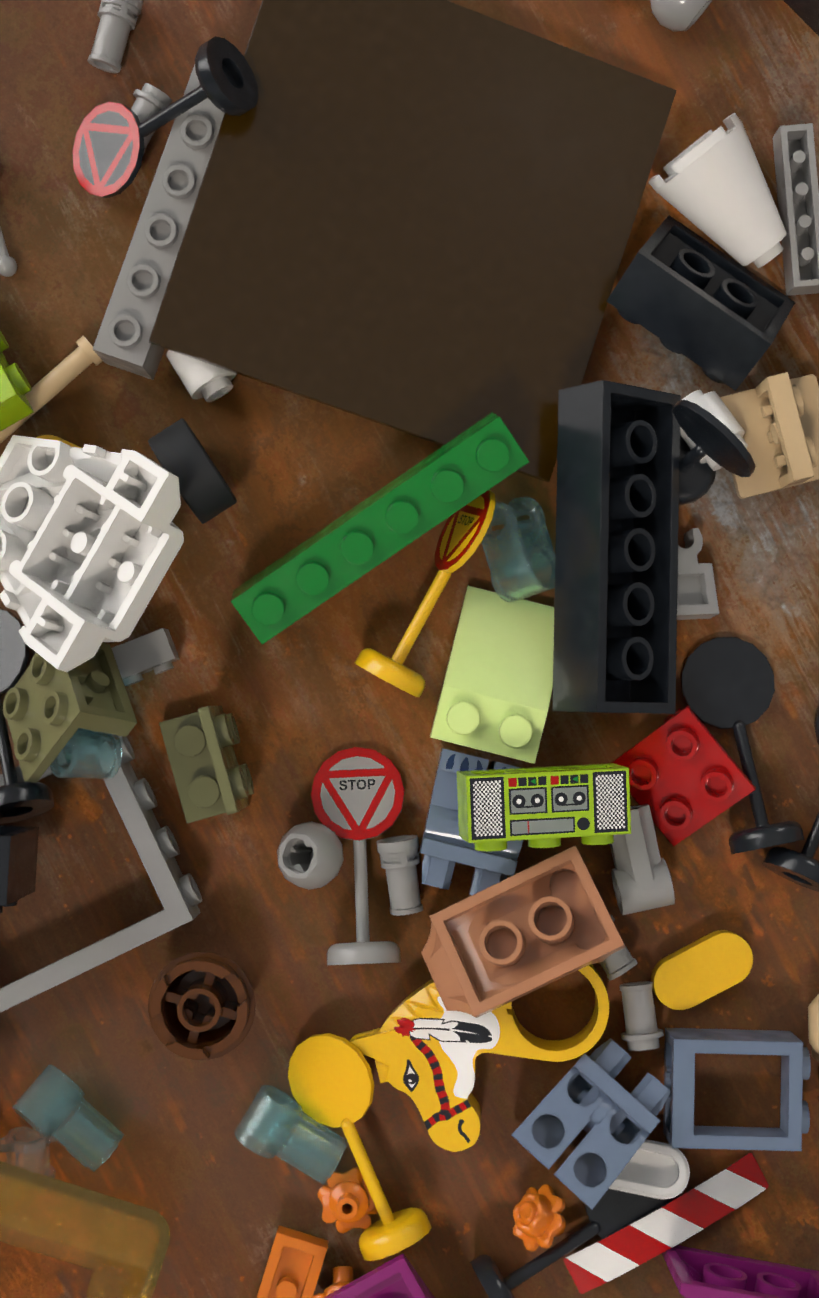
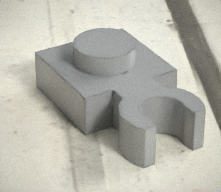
M692 528L684 534L685 548H681L678 545L677 620L710 619L719 614L712 563H698L697 554L702 549L703 537L699 528Z

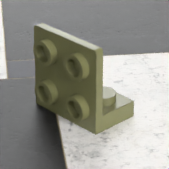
M103 642L93 658L69 672L56 669L38 653H35L30 666L16 685L8 690L3 701V714L8 721L14 743V753L19 761L25 782H38L78 728L126 737L137 724L111 646Z
M206 706L199 708L198 712L159 723L187 824L227 813V815L234 814L250 805L248 797L254 794V786L247 764L238 765L233 745L240 743V736L232 713L225 714L222 706Z

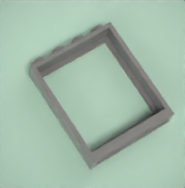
M90 731L71 740L65 745L39 780L92 755L164 910L0 988V1013L194 920L201 913L197 904L202 902L200 890L192 875L188 873L183 876L175 859V856L180 854L177 841L168 826L160 827L152 809L157 807L156 797L145 778L138 780L129 762L135 759V754L127 737ZM19 765L15 767L18 782H25ZM0 774V787L4 786L3 774Z

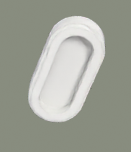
M646 1139L609 1189L661 1200L671 1199L678 1196L686 1188L690 1177L689 1164L684 1154L678 1148H672L667 1143Z

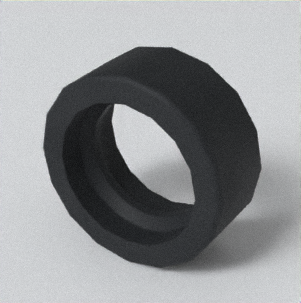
M183 418L148 440L152 451L162 467L179 477L180 494L202 524L237 503L233 492Z

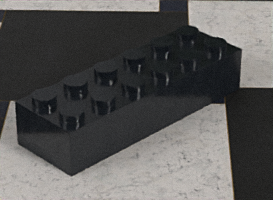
M606 380L559 390L552 711L675 714L680 425L673 414V406L681 400V395Z

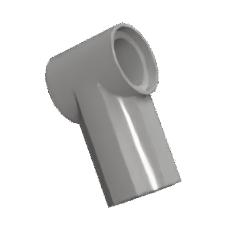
M648 804L630 806L631 834L614 835V843L610 844L615 866L614 869H611L612 882L618 907L622 915L675 904L670 872L665 859L660 857L652 814Z

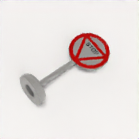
M353 747L338 751L323 762L313 780L311 799L316 816L324 826L334 831L340 838L353 840L356 942L331 945L326 954L327 965L401 962V951L398 944L392 941L370 942L366 839L378 837L393 826L402 811L405 794L401 774L389 758L374 749Z

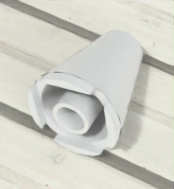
M733 113L723 120V123L728 128L727 131L722 126L714 132L709 130L663 167L669 177L663 180L660 175H654L648 182L660 196L742 266L754 262L757 268H760L783 251L784 248L780 241L786 236L787 232L744 125L736 113Z

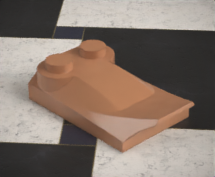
M575 845L429 916L432 921L430 934L421 954L446 1011L465 1012L477 1018L590 964L602 962L611 954L625 948V944Z

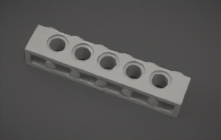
M195 65L183 96L200 86ZM208 98L174 120L93 346V351L105 364L154 380L165 348L149 343V338L225 114Z

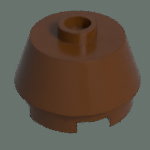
M210 952L189 953L171 961L156 977L148 999L149 1019L159 1040L171 1052L193 1060L215 1059L234 1050L249 1033L255 1016L254 991L246 974L230 959Z

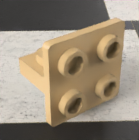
M788 372L767 377L754 389L720 397L745 431L742 438L748 444L747 450L756 465L750 477H740L732 473L737 496L740 499L819 480V385L815 375L810 374L790 379Z

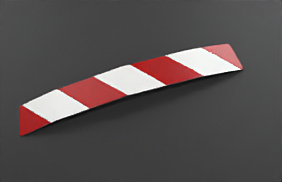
M750 1152L723 1171L665 1206L606 1238L565 1257L563 1261L579 1293L584 1294L682 1243L766 1190L769 1184L755 1157Z

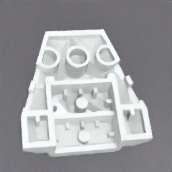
M18 435L11 437L0 457V581L4 587V590L0 593V598L5 607L17 611L25 625L19 630L25 644L56 669L69 672L93 658L102 642H121L130 637L184 543L183 531L172 522L181 507L179 477L134 450L122 449L121 453L106 451L95 445L84 444L83 448L71 447L57 440Z

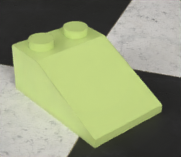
M467 586L430 738L535 764L553 689L554 607Z

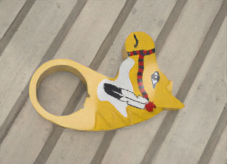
M590 964L579 969L578 971L590 981L595 990L593 1015L588 1024L576 1035L563 1040H546L531 1034L521 1025L515 1015L512 1002L477 1018L465 1012L446 1011L435 983L431 979L406 997L391 1012L381 1028L358 1033L351 1038L350 1042L360 1049L363 1055L375 1059L380 1083L389 1082L394 1088L411 1097L423 1118L433 1142L445 1150L457 1152L473 1146L480 1134L481 1108L477 1099L471 1093L475 1083L476 1057L481 1053H493L550 1062H563L575 1059L588 1052L603 1035L609 1017V999L603 980L596 967Z

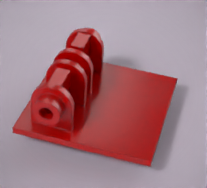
M689 706L683 710L680 708L676 709L675 714H670L663 720L664 724L611 762L629 768L630 795L639 805H649L654 824L673 847L756 790L753 783Z

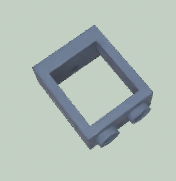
M665 1028L664 1086L671 1092L663 1107V1134L672 1148L802 1151V1134H807L810 1128L808 1103L802 1100L803 1080H808L811 1072L808 1048L803 1047V1042L791 1031ZM695 1053L781 1055L780 1128L694 1126Z

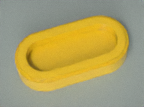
M728 930L714 931L662 958L652 971V989L665 1006L674 1010L690 1009L743 981L752 969V950L749 944L736 933Z

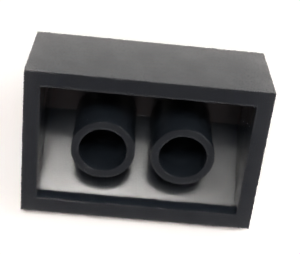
M670 215L667 216L639 250L607 299V302L617 308L618 313L625 320L633 324H640L656 335L668 350L677 354H683L702 367L703 372L711 380L726 384L735 391L770 347L796 303Z

